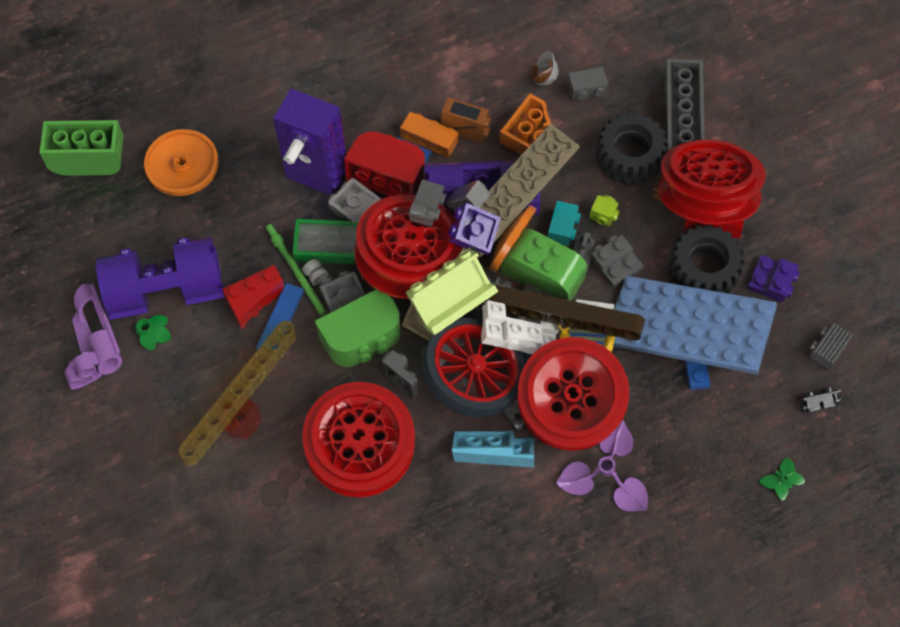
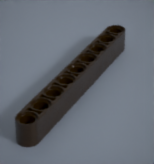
M497 285L495 286L498 292L487 299L488 301L505 304L506 314L634 341L641 338L646 322L644 317L633 313ZM485 300L476 307L482 308L487 300Z

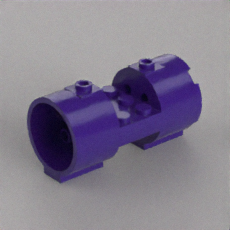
M517 160L424 164L425 180L444 186L443 194L446 195L443 206L454 216V212L445 202L457 187L479 180L489 191ZM540 192L528 205L537 208L534 215H539Z
M188 237L177 239V242L173 244L175 260L164 261L163 265L156 266V263H151L142 268L137 251H131V248L121 249L116 255L97 258L98 284L109 320L148 313L147 293L181 286L186 305L224 298L221 270L216 247L213 245V237L195 240L188 239Z

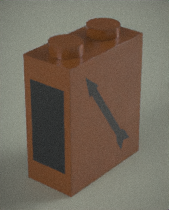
M447 98L441 111L442 125L455 129L458 132V137L482 144L484 139L489 137L491 130L489 128L491 122L489 110L453 98Z

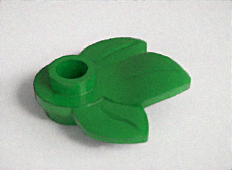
M156 315L151 319H141L137 322L135 330L140 336L141 345L145 349L153 351L156 343L161 344L171 340V334L165 328L169 320L167 317ZM144 327H149L145 331L142 330Z

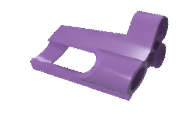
M82 284L74 296V305L77 312L72 321L81 355L70 361L69 366L64 371L71 389L82 388L97 380L103 374L115 372L122 363L119 347L95 284ZM91 300L103 330L92 334L83 312L84 305Z

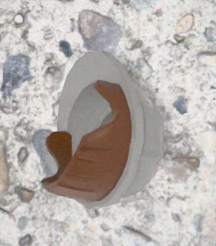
M549 51L544 52L539 57L536 65L533 66V75L529 77L537 85H550L557 79L559 71L553 53Z

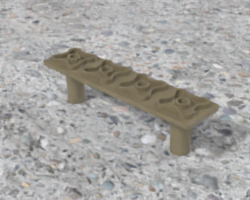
M550 124L496 182L489 190L491 195L480 207L482 210L501 217L494 242L579 149L577 143L553 124ZM472 249V250H474L475 252H477L478 255H480V256H482V255L484 254V253H482V252H480V251H477V250H475V249Z

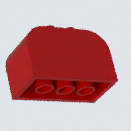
M370 131L358 136L344 159L346 182L353 177L367 189L388 197L401 194L417 195L421 181L425 180V156L423 151L408 141H403L380 132Z

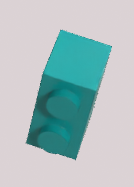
M557 201L548 238L562 245L569 246L570 241L574 240L577 229H574V226L579 224L581 213H578V205Z

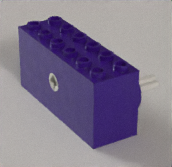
M290 89L273 118L286 178L332 196L334 191L338 190L342 176L346 175L344 162L346 146L344 143L345 137L343 136L340 107Z

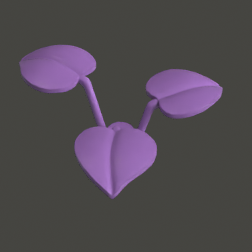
M622 420L614 432L600 443L601 450L604 453H611V455L603 457L599 461V468H596L590 474V468L585 463L573 462L564 469L557 480V484L561 489L570 494L585 495L594 487L592 477L596 476L599 472L604 476L612 475L620 486L614 493L616 505L628 512L645 511L648 507V494L642 482L631 477L622 484L615 472V462L612 459L614 454L622 457L630 453L633 448L632 435Z

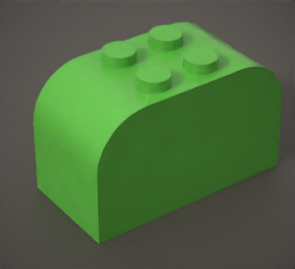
M118 120L43 122L40 155L50 171L60 175L77 176L112 175L120 170L123 133Z
M532 229L522 230L519 238L501 263V274L541 295L570 301L585 280L587 270L585 260L578 253Z
M377 289L315 321L321 343L332 361L342 367H353L361 362L366 363L378 353H385L396 344L401 333L398 308L390 295L382 293Z

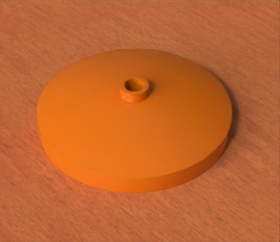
M188 129L170 131L157 138L148 148L144 160L145 172L151 184L159 191L172 196L191 195L204 189L214 179L219 165L218 154L212 141L204 134Z
M532 205L525 208L501 234L491 258L489 267L491 271L496 273L499 270L504 258L519 238L522 230L527 227L537 208Z

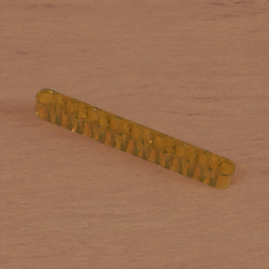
M282 321L278 324L181 444L179 454L186 465H195L293 344L296 339V332L292 322ZM284 331H291L287 335L282 334ZM274 345L279 346L277 349H271ZM261 360H267L265 364H259ZM249 375H256L253 379H247ZM237 390H244L241 394H235ZM225 405H232L227 410L222 409ZM213 420H219L216 425L210 424ZM202 435H206V436H207V437H206L204 440H202V441H199V440H198V438H199L200 436H202ZM188 451H194L193 455L185 456Z

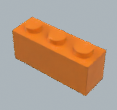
M409 112L400 127L401 138L446 158L450 157L458 143V132L455 129L440 125L437 121H431L418 113Z

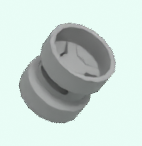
M317 259L310 260L302 269L304 274L310 277V281L314 286L321 284L328 277V272L321 268V263Z

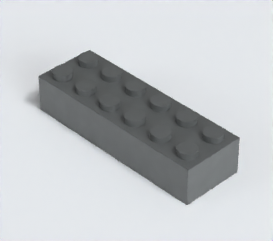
M667 59L664 70L665 133L668 139V152L675 146L686 142L705 140L703 60Z

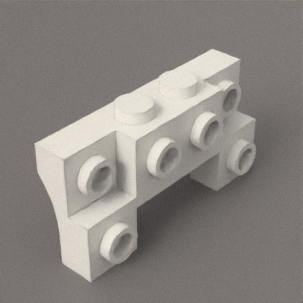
M487 300L482 307L483 327L481 340L483 344L534 354L545 344L556 340V334L559 332L558 324L535 320V323L506 317L505 304Z

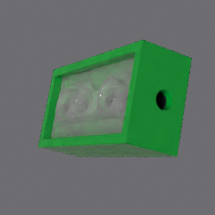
M296 219L293 245L295 262H309L310 260L317 259L320 263L356 265L354 249L359 222Z

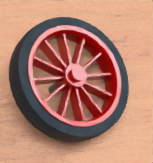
M462 318L457 319L437 334H433L429 339L422 358V371L425 382L435 398L456 413L469 417H488L498 414L518 397L519 379L525 366L524 358L521 351L509 350L490 345L494 348L484 357L481 356L483 320ZM462 337L466 352L453 339ZM469 338L480 340L476 354L473 353ZM445 344H447L455 352L456 355L450 354L441 349ZM496 352H498L504 360L496 362H486V360L489 359ZM439 358L456 365L440 367ZM507 368L508 376L491 369ZM463 372L450 383L443 375L444 373ZM490 378L506 384L505 389L502 391ZM473 379L479 398L468 395ZM460 380L463 385H466L464 393L453 387ZM482 382L495 396L486 398Z

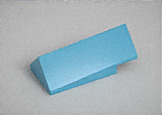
M514 431L454 432L452 453L455 462L534 468V438H514Z

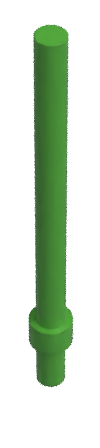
M272 224L267 225L266 230L271 236L273 245L278 247L319 315L326 314L327 311L284 245V239L276 232Z

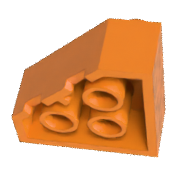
M530 93L500 131V144L522 155L551 124L545 101Z

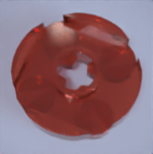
M246 398L229 402L221 413L222 425L225 431L233 437L249 438L251 434L257 431L261 424L262 417L258 406ZM245 414V420L238 422L236 417Z

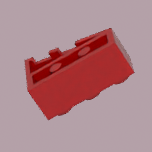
M273 265L222 289L241 329L246 326V323L252 317H256L262 308L269 305L282 293L284 283L277 268Z

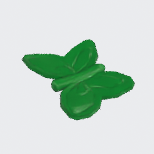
M785 458L781 462V473L778 470L775 471L777 476L767 475L760 479V484L766 488L775 489L776 495L782 501L785 500L788 494V488L792 489V485L797 486L805 482L801 474L795 472V465L789 458Z

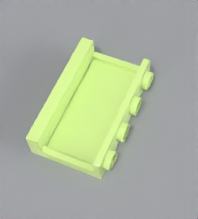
M471 249L462 251L459 257L447 261L438 271L429 273L427 280L422 283H414L410 287L411 289L406 291L427 331L432 334H437L498 292L496 286L489 282L477 259L479 256L477 252Z

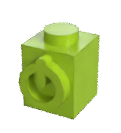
M598 195L591 208L589 219L596 221L600 225L610 227L612 221H616L620 211L617 210L619 203L610 196Z

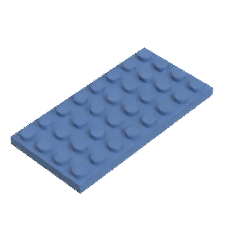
M626 276L615 310L640 315L645 318L646 322L639 340L634 341L615 337L614 346L758 375L777 308V302Z

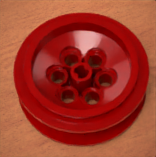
M696 140L675 146L665 154L661 162L662 177L658 184V194L663 204L669 210L685 219L709 225L732 224L749 218L758 210L762 197L760 190L765 183L766 173L764 166L758 158L737 145L719 140Z
M411 194L389 196L371 205L359 220L354 249L355 262L363 278L380 292L403 299H409L406 291L411 289L410 287L414 283H422L427 280L429 273L438 271L443 267L444 263L459 257L463 248L449 242L451 236L448 235L450 227L455 225L456 218L444 206L439 205L438 209H441L438 221L434 220L432 227L409 220L410 209L416 195Z
M561 338L539 348L526 362L518 384V408L527 428L543 443L567 451L591 448L607 439L624 418L629 402V384L621 363L607 348L585 338ZM571 372L573 379L570 381L565 380L563 373ZM582 379H590L592 386L584 387ZM555 384L558 387V392L550 393L548 386ZM567 392H575L574 396H576L577 398H570V394ZM589 397L593 398L596 401V405L589 407L585 400ZM555 403L560 404L562 411L555 413L552 411L551 406ZM573 410L579 411L581 418L574 420L570 416V412Z
M352 382L339 385L322 395L314 403L306 417L303 427V447L308 465L315 477L325 487L340 495L362 498L387 491L404 476L413 458L415 430L412 417L400 398L382 386L367 382ZM349 416L355 419L350 424L344 422V419ZM367 417H373L375 419V421L372 424H367L364 422L365 418ZM337 433L344 435V438L340 441L333 439ZM382 434L385 438L382 441H376L374 436ZM350 450L354 455L351 458H345L343 453ZM366 451H372L374 456L372 458H365L363 454Z

